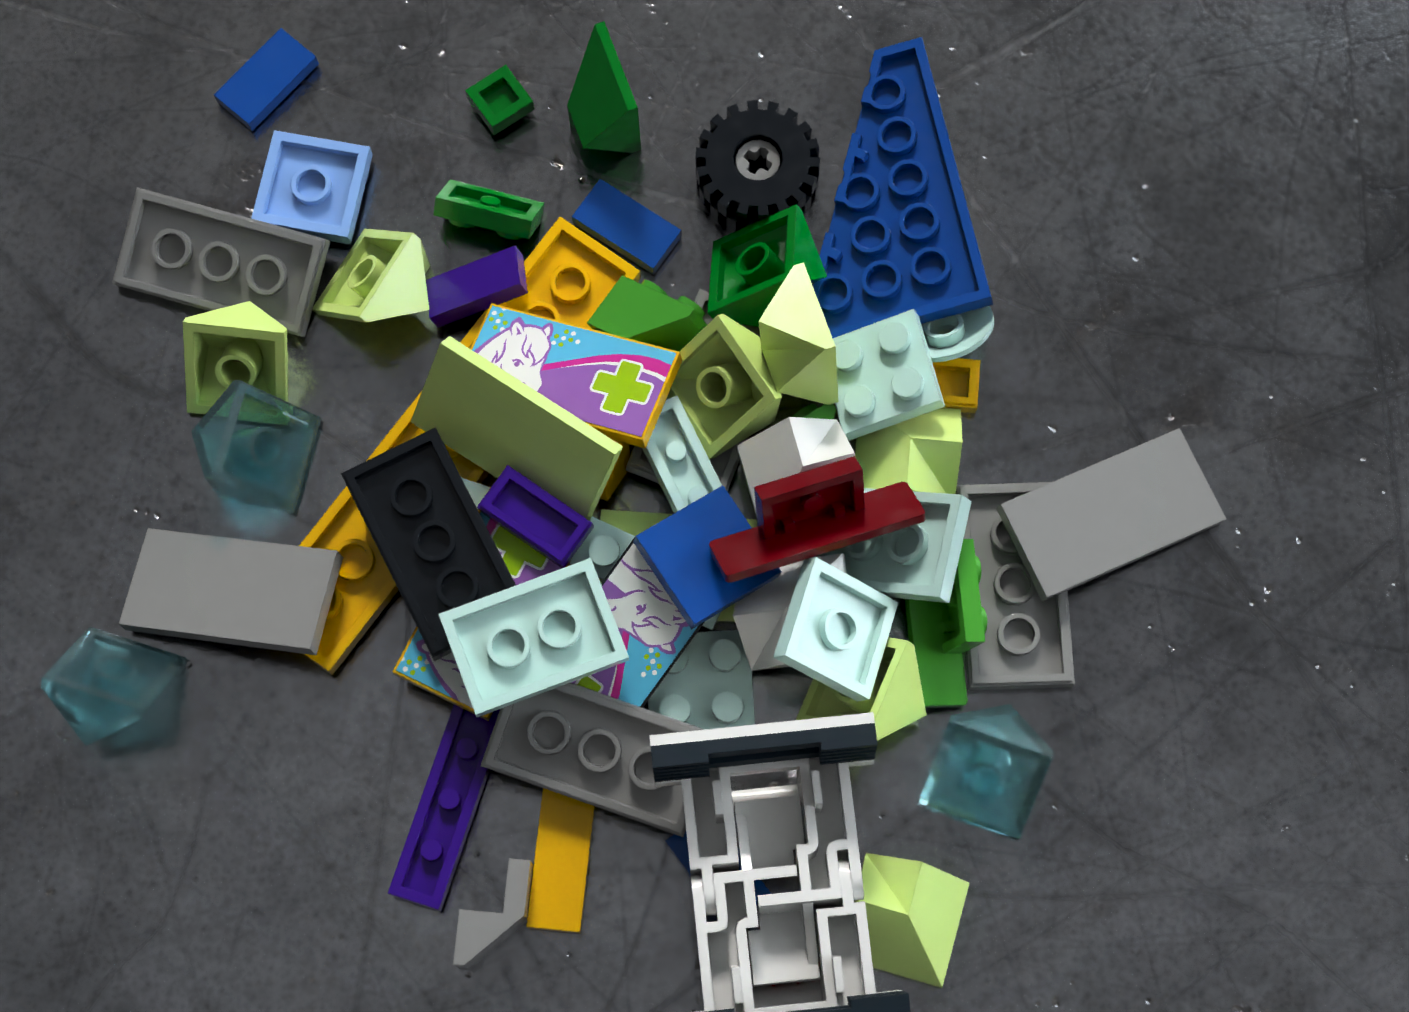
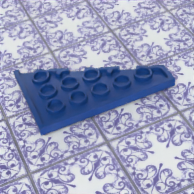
M922 37L877 49L873 54L869 69L870 79L862 95V109L855 133H852L843 166L844 176L842 183L837 188L834 199L835 209L829 231L825 233L819 255L827 277L812 285L832 338L911 309L916 311L921 324L993 305Z

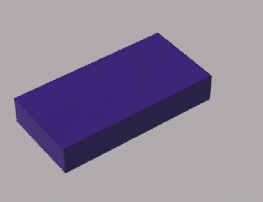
M516 245L426 280L429 318L437 328L486 310L490 307L491 303L499 305L528 293L524 258Z
M509 465L506 466L477 506L479 512L561 568L566 567L594 528L592 522Z

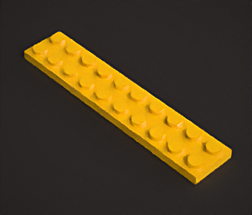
M559 217L524 261L528 293L499 305L591 329L587 322L619 278L623 275L638 282L641 279V273L633 265L562 217ZM488 309L484 311L460 342L469 349L474 342ZM422 391L367 460L425 433V431L411 423ZM445 445L462 478L479 484L485 480L489 474L487 471ZM347 486L299 545L337 550L343 557L317 655L303 654L331 675L335 673L399 590Z

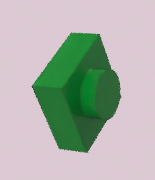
M504 65L465 90L468 101L493 135H496L535 110L533 100L507 65Z

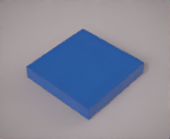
M723 485L636 535L633 543L691 630L775 580L782 572L780 568H776L732 583H727L724 580L710 553V541L751 529L752 527Z

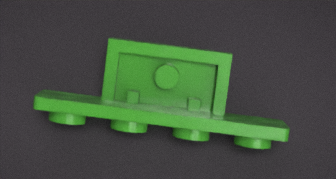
M963 539L950 603L904 599L909 642L915 646L925 708L961 707L968 702L963 653L985 642L988 623L986 611L981 606L979 591L981 563L979 558L975 556L973 539Z

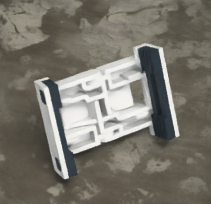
M874 713L649 735L655 786L682 784L704 1011L694 1012H911L909 993L903 990L876 992L865 901L854 902V900H864V890L849 767L874 764L878 746ZM797 770V784L731 791V776ZM801 810H803L804 825H805V834H806V843H807V844H805V842H804V833H803V824H802ZM793 850H796V851H795V855H796V864H797V867H796V865L794 864ZM739 857H740L741 870H739ZM798 873L799 891L757 895L756 906L754 880L797 876ZM717 915L718 921L707 922L706 916ZM815 922H816L818 948H819L820 965H821V971H820V972H819V963H818V952H817ZM759 925H760V930H751V931H748V941H747L746 928L759 927Z

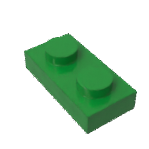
M450 179L435 198L433 215L446 218L451 224L458 227L470 228L478 226L494 230L499 236L506 239H530L542 221L544 202Z

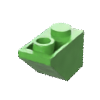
M623 275L587 322L593 330L675 351H680L707 326L703 320L704 310L691 299L680 296L676 300L669 297L662 288L645 279L640 284Z

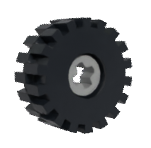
M758 100L747 101L746 111L740 112L736 103L727 107V118L725 120L717 114L710 120V131L703 129L699 137L700 148L696 147L697 187H699L700 199L703 205L710 204V214L717 221L724 215L727 217V227L737 231L739 223L749 226L796 204L804 214L811 206V196L815 197L818 188L820 169L819 144L817 138L811 139L812 128L806 120L800 125L797 124V112L788 108L785 115L779 114V103L771 101L768 102L767 110L758 109ZM760 155L762 158H766L768 171L760 168L755 174L749 172L748 159L756 161Z

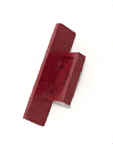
M855 456L754 487L758 526L712 540L709 543V548L724 580L727 583H732L925 521V510L906 482L895 483L864 493L863 469Z

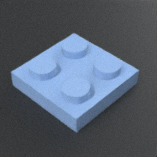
M274 130L251 219L317 236L332 242L351 245L373 156L370 146Z

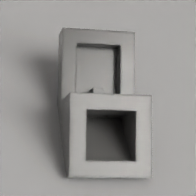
M509 858L503 913L459 909L453 959L454 966L459 969H471L527 922L534 867L531 860Z

